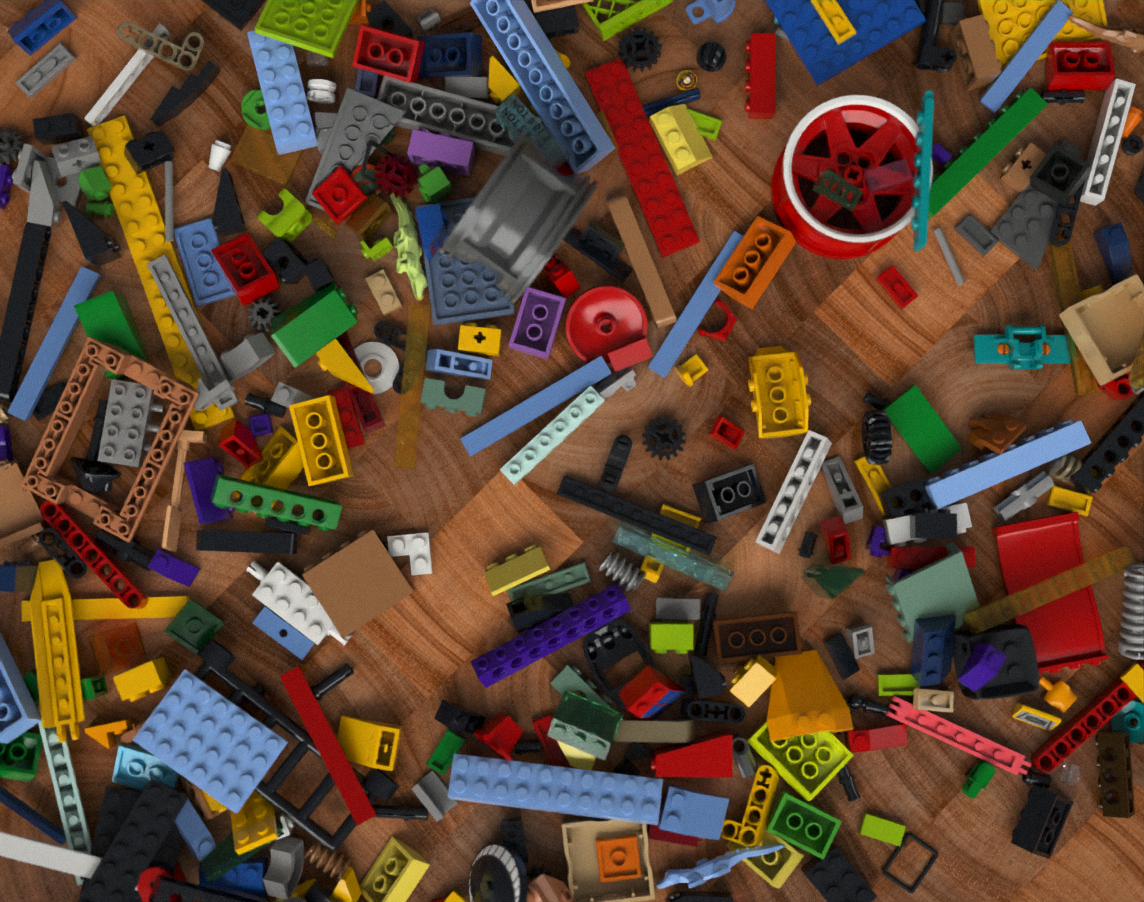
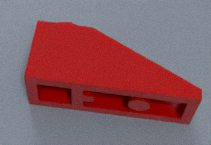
M904 723L855 727L853 730L844 731L845 747L851 753L908 745L906 724Z

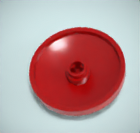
M612 285L592 287L581 293L571 304L565 321L566 337L574 353L586 363H590L602 356L607 366L613 367L607 352L640 338H646V314L637 298L627 290Z

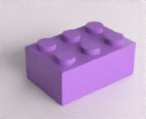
M419 128V130H412L407 154L414 165L420 166L426 163L429 168L435 169L439 166L442 171L471 177L476 152L474 143L468 138H451L446 133H439L437 135L432 134L427 129Z
M528 287L525 290L508 345L509 349L549 360L566 304V298Z

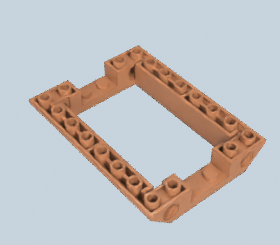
M88 337L21 486L56 505L65 503L95 519L94 525L130 543L200 393L188 382L126 350ZM106 369L116 375L124 374L153 389V394L175 402L171 403L123 508L95 493L86 491L81 486L58 475Z

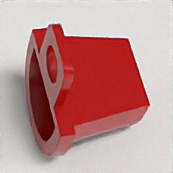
M500 711L481 730L476 729L473 734L503 760L511 761L512 758L509 754L523 733V730L508 715Z

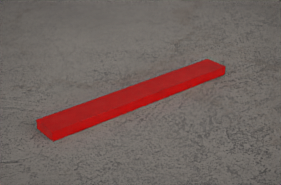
M299 666L280 675L283 685L356 825L359 826L377 816Z

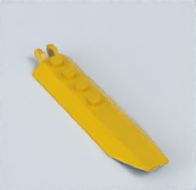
M48 560L38 564L29 607L42 727H56L58 740L60 743H63L67 739L64 725H70L73 740L80 738L77 723L85 720L71 594L63 569L54 560Z

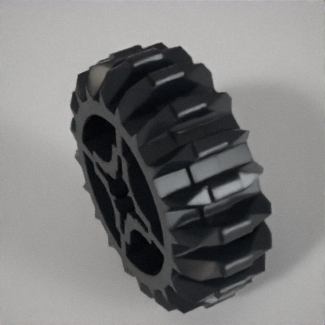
M884 410L867 411L863 416L861 428L864 456L869 464L883 465L889 462L892 454V432L889 418Z

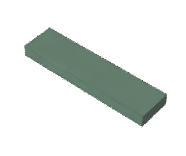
M585 562L514 586L507 589L511 601H514L524 596L557 594L591 582Z

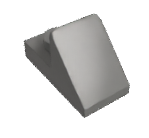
M199 378L197 391L200 395L194 408L198 411H204L236 388L233 382L221 379L213 384L214 388L212 389L205 379Z

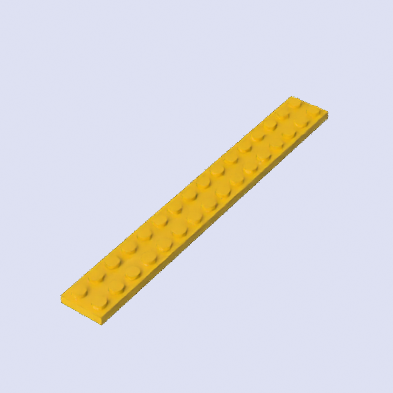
M124 115L88 128L87 132L94 140L101 161L100 166L112 186L109 193L175 376L188 382L197 390L199 378H203L147 266L148 263L163 255L168 256L199 320L200 317L173 243L165 241V221L147 171L137 175L124 155L125 145L135 139L128 119ZM216 403L204 411H198L193 408L190 414L195 431H202L236 418L232 406L220 411Z

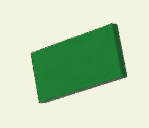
M914 384L882 409L887 413L891 424L929 474H932L963 449Z

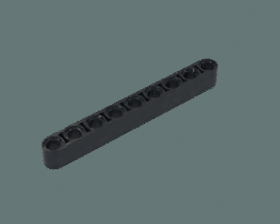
M27 222L24 227L0 337V400L13 402L17 394L51 237L50 226Z

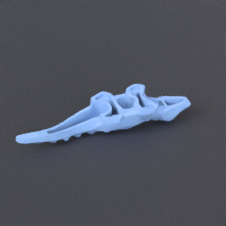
M775 843L773 845L766 844L765 846L746 847L727 852L725 855L718 856L710 861L707 858L696 862L697 867L692 869H670L666 871L665 877L656 883V887L662 889L677 883H689V888H694L706 883L711 878H717L731 872L730 868L745 858L768 854L785 848L784 844Z

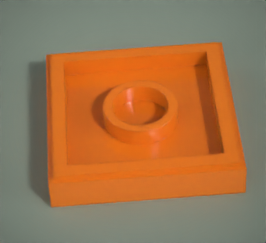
M636 834L595 839L600 883L642 878Z

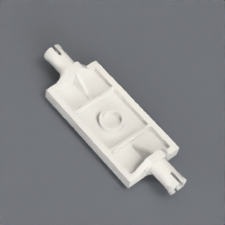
M255 560L250 564L252 567H248L246 571L260 580V585L252 594L255 598L315 644L319 645L326 635H332L344 646L347 644L352 634L342 638L304 580L280 562H277L270 571H267Z

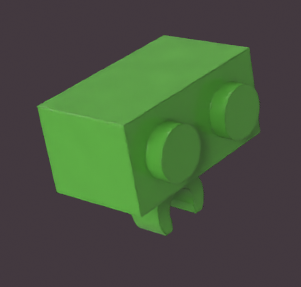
M426 163L419 166L423 177L418 179L420 183L418 189L426 203L429 201L431 203H439L453 193L449 180L439 166L432 171Z

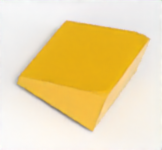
M646 553L638 575L644 572L646 574L644 579L656 583L666 560Z

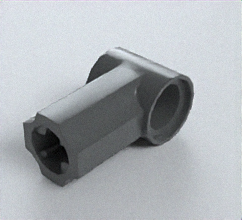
M740 734L732 735V755L742 777L754 775L758 770V766L748 742ZM741 740L743 741L742 748L734 749V742Z

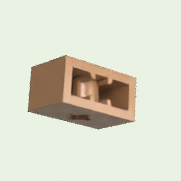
M1031 142L1026 147L1022 145L1014 154L1017 157L1014 162L1009 161L1003 168L1004 174L1000 179L1015 191L1021 193L1030 184L1031 175L1047 154Z

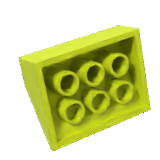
M766 721L746 740L806 802L811 801L854 756L830 731L793 736L791 739L770 742Z

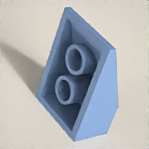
M668 783L658 821L659 829L719 840L729 798Z

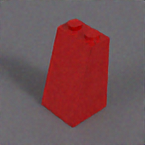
M722 729L698 736L691 742L674 743L653 749V755H650L651 771H654L656 777L732 778V734L728 729Z

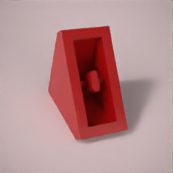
M719 415L707 436L736 450L745 432Z

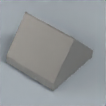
M433 8L427 9L415 18L424 33L435 28V25L441 22L438 13Z

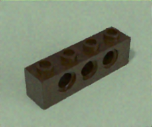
M1104 729L1097 732L1098 735L1095 737L1096 747L1099 748V756H1097V767L1100 768L1098 787L1101 789L1102 794L1099 806L1103 810V816L1130 818L1135 815L1129 730ZM1110 747L1115 749L1116 757L1110 755ZM1111 768H1113V769H1115V770L1117 771V773H1118V777H1117V778H1114V777L1111 775V773H1110ZM1112 789L1119 793V799L1113 797Z

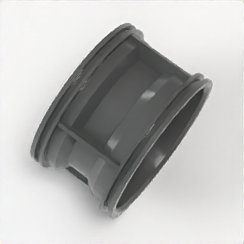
M526 129L499 164L439 251L442 255L447 251L449 253L447 259L449 260L454 256L465 263L473 264L477 261L493 272L496 276V287L504 292L502 298L505 299L507 296H510L509 303L512 305L524 293L549 260L598 186V182L595 180L591 184L589 183L591 178L589 175L584 179L577 173L563 176L545 163L547 158L543 150L533 142L534 135L530 139L526 137L529 132Z

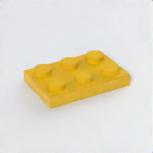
M253 791L237 814L230 810L234 846L238 855L278 838L274 807L255 791Z

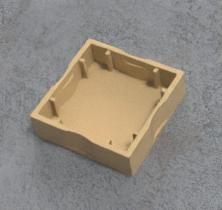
M1137 274L1113 285L1101 294L1093 295L1068 307L1059 314L1100 386L1144 365V285Z
M595 817L563 819L561 821L569 891L576 902H636L655 899L646 824ZM636 834L642 878L600 883L595 839Z

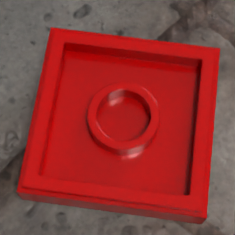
M343 166L335 170L311 193L338 225L368 198Z

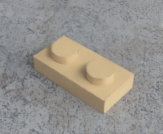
M384 270L365 278L384 316L402 307Z
M914 688V710L953 713L954 692Z

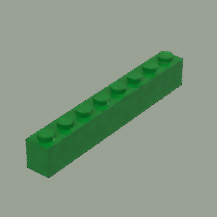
M1032 88L1026 93L1022 90L1014 98L1016 102L1012 106L1008 104L999 112L1002 116L998 120L993 118L985 126L988 130L984 134L979 132L971 140L973 144L969 148L965 145L957 153L959 158L955 162L951 159L943 167L945 170L940 176L936 174L932 178L929 191L928 221L1048 105Z

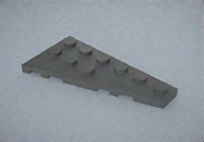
M347 87L305 203L324 210L311 193L340 166H343L351 175L355 168L363 164L368 142L372 140L379 145L406 111ZM373 145L371 147L370 155L376 149Z
M1064 139L1058 145L1079 158L1081 151L1068 140ZM1029 184L1016 197L989 232L1001 244L1036 271L1039 268L1049 240L1058 202L1030 187Z

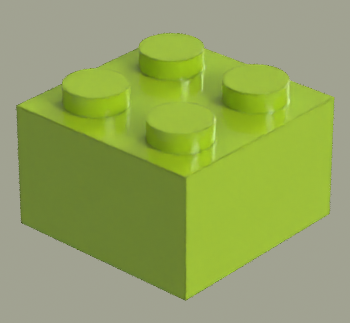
M649 622L650 649L659 654H665L667 650H674L678 654H687L688 650H693V624L691 622Z

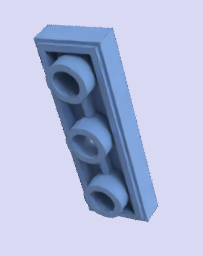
M267 606L262 609L253 621L255 626L301 660L305 658L315 644ZM283 629L287 630L286 637L282 635Z

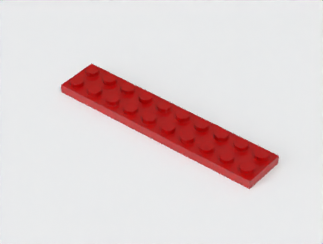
M619 58L585 72V78L661 257H667L700 243L624 62H621Z

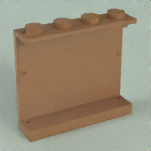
M16 459L0 461V548L41 532L49 526L40 514V507L32 491L21 486L25 476Z
M368 529L362 531L357 535L359 539L352 543L350 540L339 546L340 551L335 554L333 552L328 553L321 558L323 562L317 566L315 563L309 565L304 569L305 573L302 575L342 638H345L414 592L374 530L370 532Z

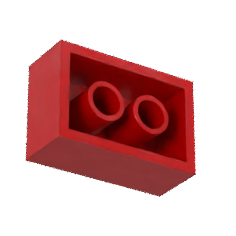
M360 25L352 66L409 83L417 82L426 41L369 25Z

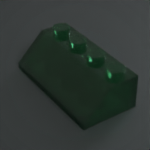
M812 564L804 571L805 575L802 579L817 597L833 600L865 571L862 568Z

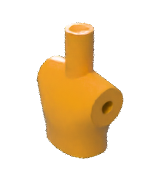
M1044 676L1039 680V684L1047 690L1043 699L1063 713L1078 698L1061 679L1055 684H1052Z

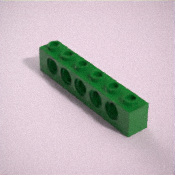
M220 474L216 476L211 495L212 503H215V506L219 508L235 507L238 512L248 513V511L257 512L256 515L269 518V515L283 522L294 520L299 525L309 527L312 524L324 531L336 530L342 510V505L339 501ZM233 491L241 492L240 497L237 499H231L230 494ZM255 495L261 496V501L257 504L251 503V498ZM275 500L282 501L281 506L278 508H272L271 505ZM295 505H302V509L299 512H292V508ZM314 510H322L320 516L312 517V513Z

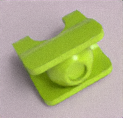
M283 188L278 193L284 203L282 211L277 215H269L261 210L256 217L277 238L286 237L292 242L313 221V216L287 189Z

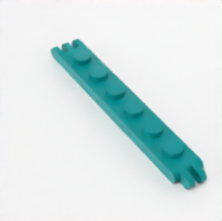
M926 91L922 96L920 111L917 112L916 123L919 124V132L916 133L915 137L918 153L914 157V166H917V174L913 178L916 196L914 195L912 199V208L915 209V216L911 219V230H914V251H920L927 244L934 113L932 91Z

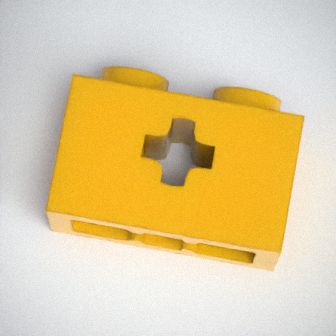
M466 323L465 326L460 325L458 351L462 353L500 356L502 330L498 329L496 325H486V328L478 327L476 323ZM479 334H482L486 340L478 343L475 338H479Z

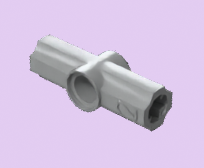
M1042 471L1027 483L1017 486L1010 492L1011 495L993 507L995 513L1005 522L1020 510L1030 507L1038 500L1039 496L1054 486L1052 478L1045 471Z

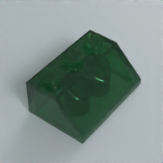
M565 691L554 714L547 736L602 760H606L612 750L624 714Z

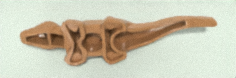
M1073 15L1068 16L1071 23L1078 25L1079 28H1084L1087 32H1091L1095 37L1099 36L1102 40L1106 39L1111 43L1115 42L1121 46H1127L1129 50L1136 53L1144 51V30L1138 29L1130 23L1120 22L1118 26H1100Z

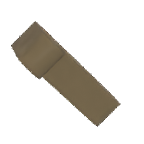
M130 22L121 23L116 28V35L121 41L181 70L194 68L204 45L203 37L196 32L187 33L183 37L180 46H177ZM129 27V32L134 35L138 34L139 31L140 34L136 37V43L133 42L135 37L131 35L124 37L125 33L122 29ZM143 36H148L151 39L150 47L146 48L142 45L141 40ZM191 36H194L198 41L195 48L191 47L188 43ZM164 45L168 46L171 50L169 57H164L161 53V48ZM182 55H187L190 59V64L187 67L181 64L180 59Z
M677 717L675 719H611L612 741L691 742L696 739L695 719L689 717Z

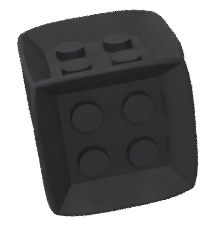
M1017 623L1009 625L999 624L971 628L954 633L953 659L957 678L978 643L990 644L1007 656L997 675L976 692L958 681L962 694L965 697L973 700L998 699L1027 694L1039 689L1040 681L1032 636L1027 626Z

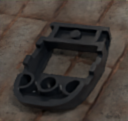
M614 619L591 631L584 639L583 652L591 668L592 675L608 697L618 706L619 711L624 709L626 706L618 692L631 680L613 690L602 671L637 650L646 666L650 665L656 670L648 648L637 636L633 628L625 621Z

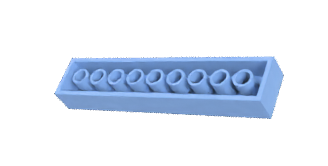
M472 0L470 5L536 112L542 118L544 125L574 173L578 174L589 171L611 153L615 147L525 1Z
M454 754L448 797L452 800L658 825L663 779Z

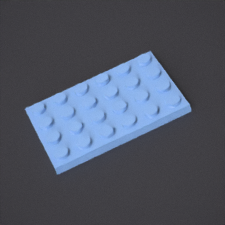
M186 669L133 738V741L235 814L240 811L288 744V741Z

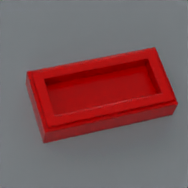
M645 337L607 352L615 372L653 357Z

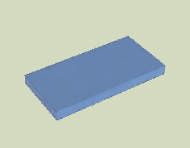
M210 217L175 228L174 236L196 306L200 307L235 296L236 294L211 252L212 249L221 245L218 233L213 226V218Z

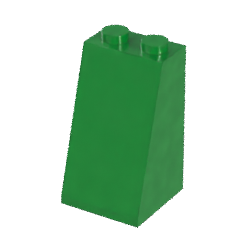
M335 282L276 316L271 321V336L294 367L299 366L358 322L357 314L359 312L353 303L349 304L346 299V292L342 287L338 288Z
M112 290L74 305L88 337L118 346L150 363L124 296ZM107 369L105 371L106 377L110 379L122 380L127 377L124 374L116 375Z

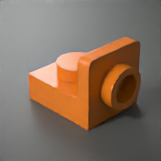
M367 0L359 1L349 24L369 23L366 16L372 11L371 3H368Z

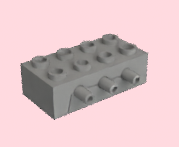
M112 379L97 461L142 467L152 446L150 444L152 432L158 433L161 425L153 424L155 412L163 413L165 411V405L157 404L158 396L153 394V389L139 383Z

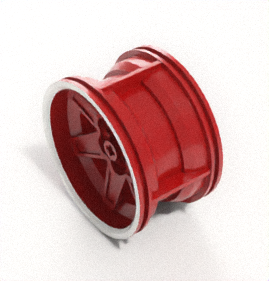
M842 96L824 102L814 108L794 129L773 170L771 199L775 215L782 228L790 231L796 243L803 249L828 259H855L882 248L900 230L911 222L912 217L915 216V209L912 208V199L914 195L916 196L913 178L917 174V166H914V157L918 153L915 137L916 133L919 132V126L899 107L872 96ZM849 130L863 132L871 137L862 146L856 148ZM826 134L830 158L802 155L804 150L814 140ZM888 151L894 157L899 172L879 167ZM838 157H844L847 164H841L838 161ZM931 157V171H930V187H931V183H932V174H933L932 157ZM858 161H865L867 168L860 167ZM825 172H830V173H832L833 179H832V180L827 179V178L825 177L824 173H825ZM798 176L824 187L811 209L802 197ZM865 180H871L874 183V187H868ZM837 191L841 196L840 199L833 198L831 192ZM852 195L859 196L861 203H855L852 200ZM874 195H899L891 214L881 221ZM843 206H847L861 229H842L826 223V221Z

